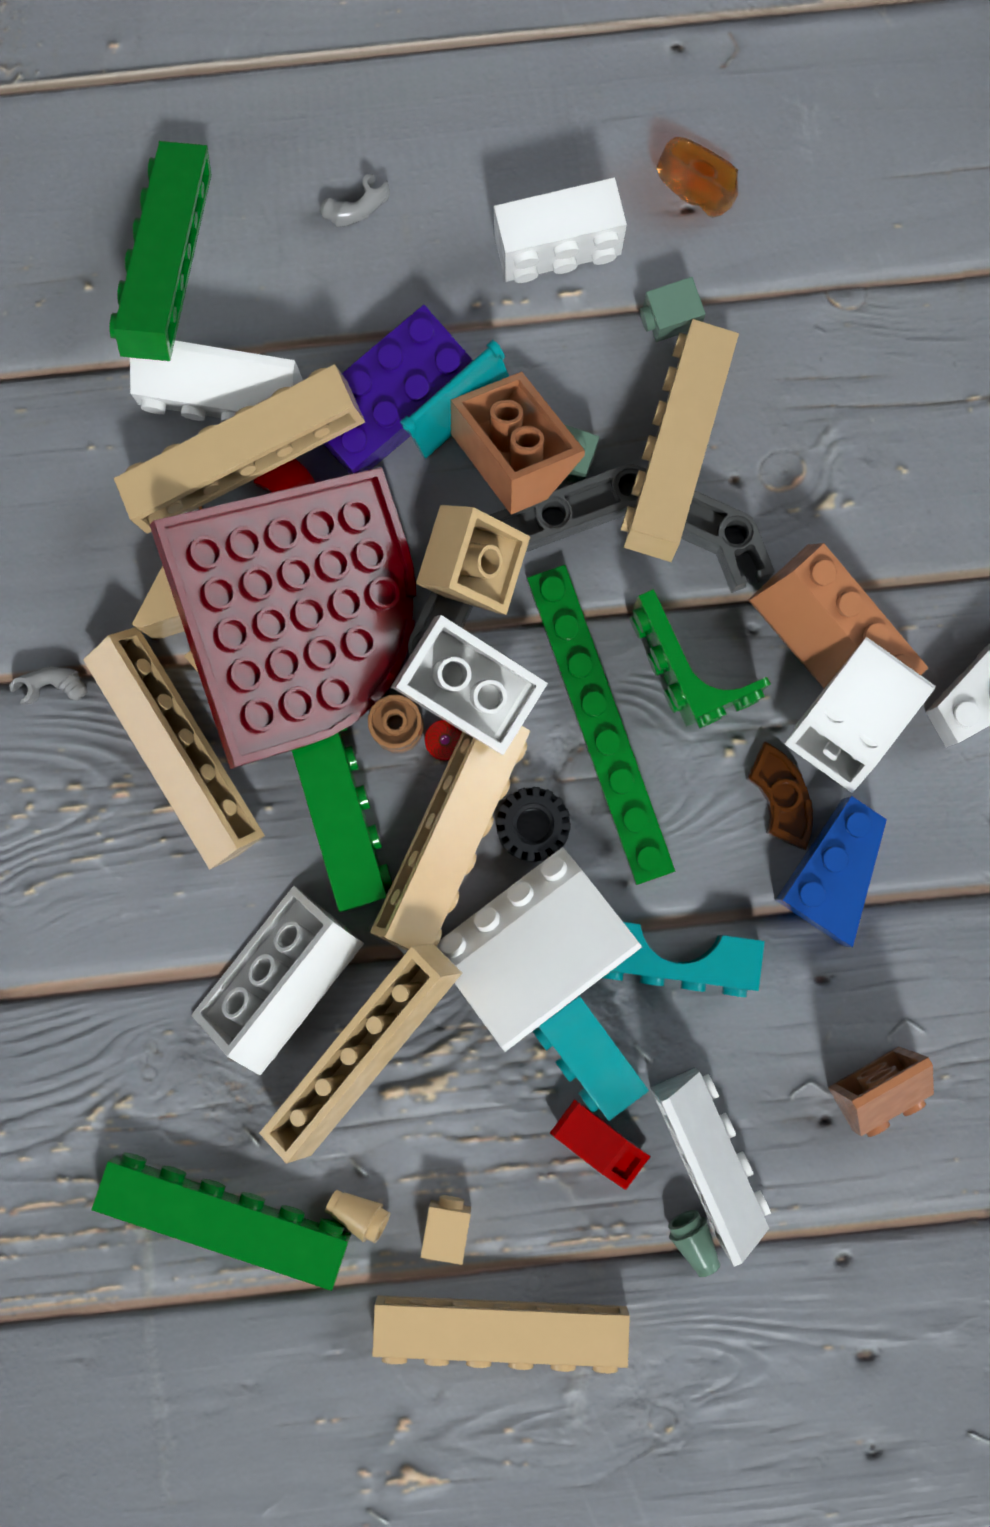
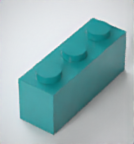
M580 995L532 1031L546 1051L552 1046L556 1049L561 1057L555 1063L568 1081L571 1082L577 1078L584 1089L578 1092V1094L592 1113L600 1109L608 1121H610L649 1092L648 1088Z

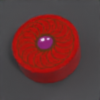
M445 720L436 721L428 728L425 734L427 751L433 758L439 761H449L463 731Z

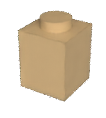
M441 1195L439 1201H430L420 1258L459 1265L463 1264L471 1216V1206H465L464 1199Z

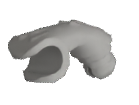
M366 174L363 178L364 194L358 201L353 203L345 201L343 203L341 201L336 202L331 198L324 199L320 206L322 217L330 219L336 227L349 226L368 218L370 214L388 200L390 195L388 181H384L380 188L373 189L375 176L373 174Z
M42 667L40 670L15 678L9 685L11 692L19 690L23 685L28 687L27 695L21 699V704H33L40 696V689L49 684L54 685L56 689H61L62 692H66L71 700L78 701L87 694V686L81 682V678L78 675L79 671L70 668Z

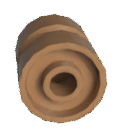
M388 695L379 699L372 706L368 715V728L373 739L384 750L392 753H404L412 750L421 741L424 733V721L418 707L409 698L401 695Z

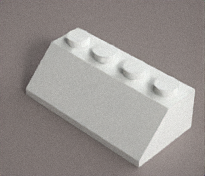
M175 341L171 361L130 358V394L138 405H141L142 410L154 414H165L166 410L179 411L181 416L197 421H204L205 416L221 418L220 422H223L233 417L241 408L254 406L270 398L278 389L291 387L303 381L295 360Z
M293 886L191 1016L227 1057L261 1075L323 995L326 994L345 967L352 961L364 943L345 925L301 890Z

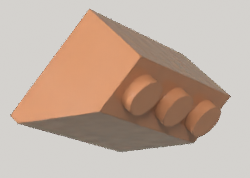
M523 372L451 399L452 437L511 515L547 500L585 455L583 447Z

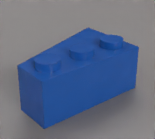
M853 796L843 798L775 901L842 946L853 948L887 819Z

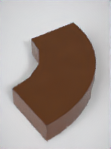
M764 741L746 779L760 789L768 803L770 820L766 833L801 850H806L813 826V806L802 774L782 751Z

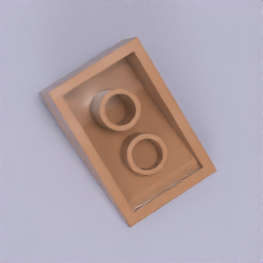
M897 1047L829 1086L828 1089L852 1131L860 1136L867 1134L868 1137H872L889 1128L890 1123L888 1121L901 1113L904 1116L912 1115L926 1106L924 1100L934 1095L933 1064L929 1057Z

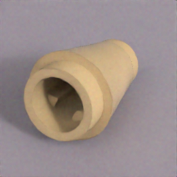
M339 1190L332 1194L325 1209V1213L331 1215L332 1218L362 1242L369 1240L373 1243H376L381 1237L391 1214L383 1209L382 1203L343 1193Z

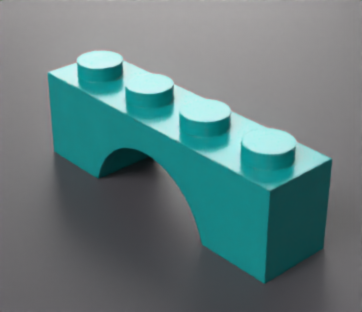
M623 922L642 948L602 977L623 981L624 973L640 975L639 983L664 986L665 979L681 981V989L705 992L706 984L723 986L722 994L747 997V990L759 991L765 941L718 935L712 946L700 957L686 962H672L661 958L649 947L643 936L640 924Z

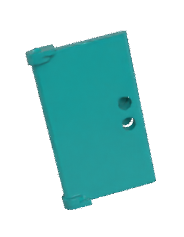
M493 339L486 345V350L410 417L405 416L400 421L403 429L412 437L425 459L452 436L451 399L509 377L503 361L505 358L503 350Z

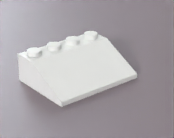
M562 847L443 937L437 948L462 972L455 985L500 1047L506 1052L642 948V946L578 864Z
M693 1068L650 1087L715 1236L735 1267L745 1261L770 1229L764 1216L771 1214L761 1190L753 1192L747 1177L754 1175L744 1152L736 1154L730 1138L735 1137L736 1133L726 1112L721 1115L718 1114L713 1099L718 1098L719 1095L710 1075L702 1076L699 1070Z

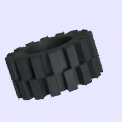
M540 787L522 788L508 796L501 805L496 821L497 834L501 844L512 856L524 861H542L550 857L566 843L571 828L570 814L562 799L554 795L552 791L544 790ZM527 809H539L549 819L548 833L540 840H527L520 835L517 829L518 817Z

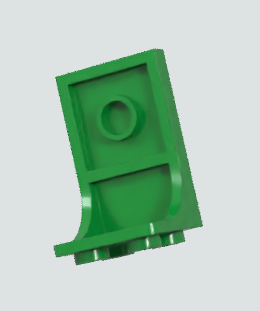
M654 589L638 596L632 609L633 616H630V622L639 639L646 638L651 651L647 653L649 664L656 676L663 675L668 689L664 691L668 705L673 713L680 712L686 727L696 722L699 729L727 715L726 708L734 705L736 712L758 703L760 699L765 697L763 690L771 685L768 677L734 690L717 689L701 681L690 668Z

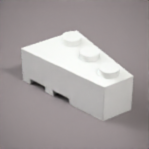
M990 643L984 647L976 659L926 711L945 747L957 744L990 726Z

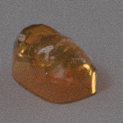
M674 137L665 145L656 169L660 179L672 192L680 197L681 200L701 207L712 218L721 216L732 208L739 189L738 169L702 145L684 137Z

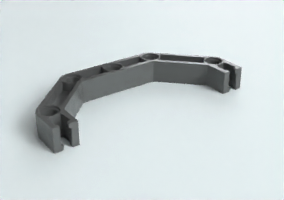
M634 464L622 465L555 490L547 500L512 515L507 509L490 514V516L530 536L526 552L625 516L628 506L636 507L638 496L628 497L623 495L619 490V484L624 481L635 482L638 470L646 472V468ZM694 491L681 539L716 554L731 593L747 587L746 577H741L735 557L743 553L750 555L757 569L756 579L758 583L768 580L775 571L753 518L745 512ZM548 509H558L563 513L565 519L559 525L553 526L546 523L542 515ZM735 527L741 530L744 535V542L741 544L730 543L725 537V529ZM431 591L409 639L408 649L410 656L435 616L442 615L459 627L464 628L473 606L445 598Z

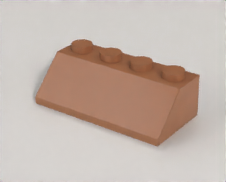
M824 543L806 545L748 599L824 689L866 637L919 675H922L928 669V666Z

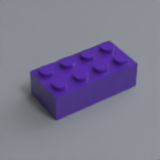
M424 304L342 373L349 384L365 423L324 443V445L349 474L371 470L407 440L410 435L403 429L400 421L405 416L410 417L473 361Z

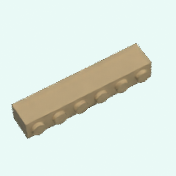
M692 319L687 334L679 332L672 354L673 357L679 358L677 368L669 366L662 390L669 392L667 402L659 400L652 424L659 426L656 437L648 436L642 459L649 461L646 472L638 470L631 492L632 495L638 496L636 507H627L620 529L621 531L628 532L623 548L672 562L681 541L739 333Z
M334 364L328 368H320L313 371L307 379L291 387L278 389L270 398L254 406L241 408L233 417L217 425H209L199 431L198 435L181 444L177 443L166 447L161 454L146 462H139L129 466L124 473L115 477L114 481L130 520L148 534L151 532L149 525L153 520L191 512L365 423V420L347 380Z
M134 627L108 635L83 661L209 870L238 857L265 836L142 632Z
M521 726L504 755L462 732L370 931L371 934L406 951L411 946L434 944L437 947L442 936L441 927L447 914L455 908L458 902V889L463 878L475 865L477 857L475 852L478 845L493 825L494 818L492 815L498 801L509 790V777L513 768L523 758L527 750L526 740L530 733L529 729Z
M434 944L411 946L259 1132L286 1164L309 1157L315 1152L461 976L462 972Z
M378 1295L374 1308L372 1357H382V1362L387 1364H404L407 1362V1359H424V1363L430 1366H446L449 1364V1360L466 1361V1365L473 1368H487L491 1366V1362L508 1363V1367L517 1370L532 1369L534 1364L550 1365L552 1370L561 1372L574 1371L576 1366H593L592 1370L595 1372L610 1374L618 1372V1368H628L630 1315L627 1306Z

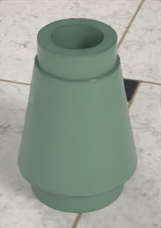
M697 1210L686 1211L672 1219L668 1225L671 1231L669 1238L697 1272L698 1276L707 1277L715 1273L721 1264L718 1260L707 1219L701 1217Z

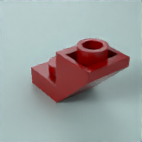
M575 1099L550 1131L554 1138L603 1176L627 1190L651 1157Z

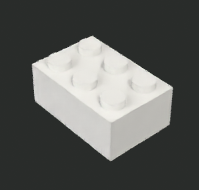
M615 177L494 206V238L505 282L515 280L517 283H526L536 279L538 274L554 271L556 274H564L575 270L578 265L593 262L595 265L606 264L615 260L622 253L627 223Z

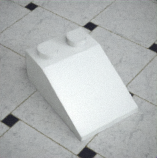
M439 615L435 616L391 688L501 755H504L548 683L449 619Z

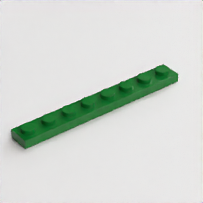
M566 565L528 577V586L635 885L676 872Z

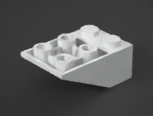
M866 637L800 718L785 745L853 793L882 759L936 686Z

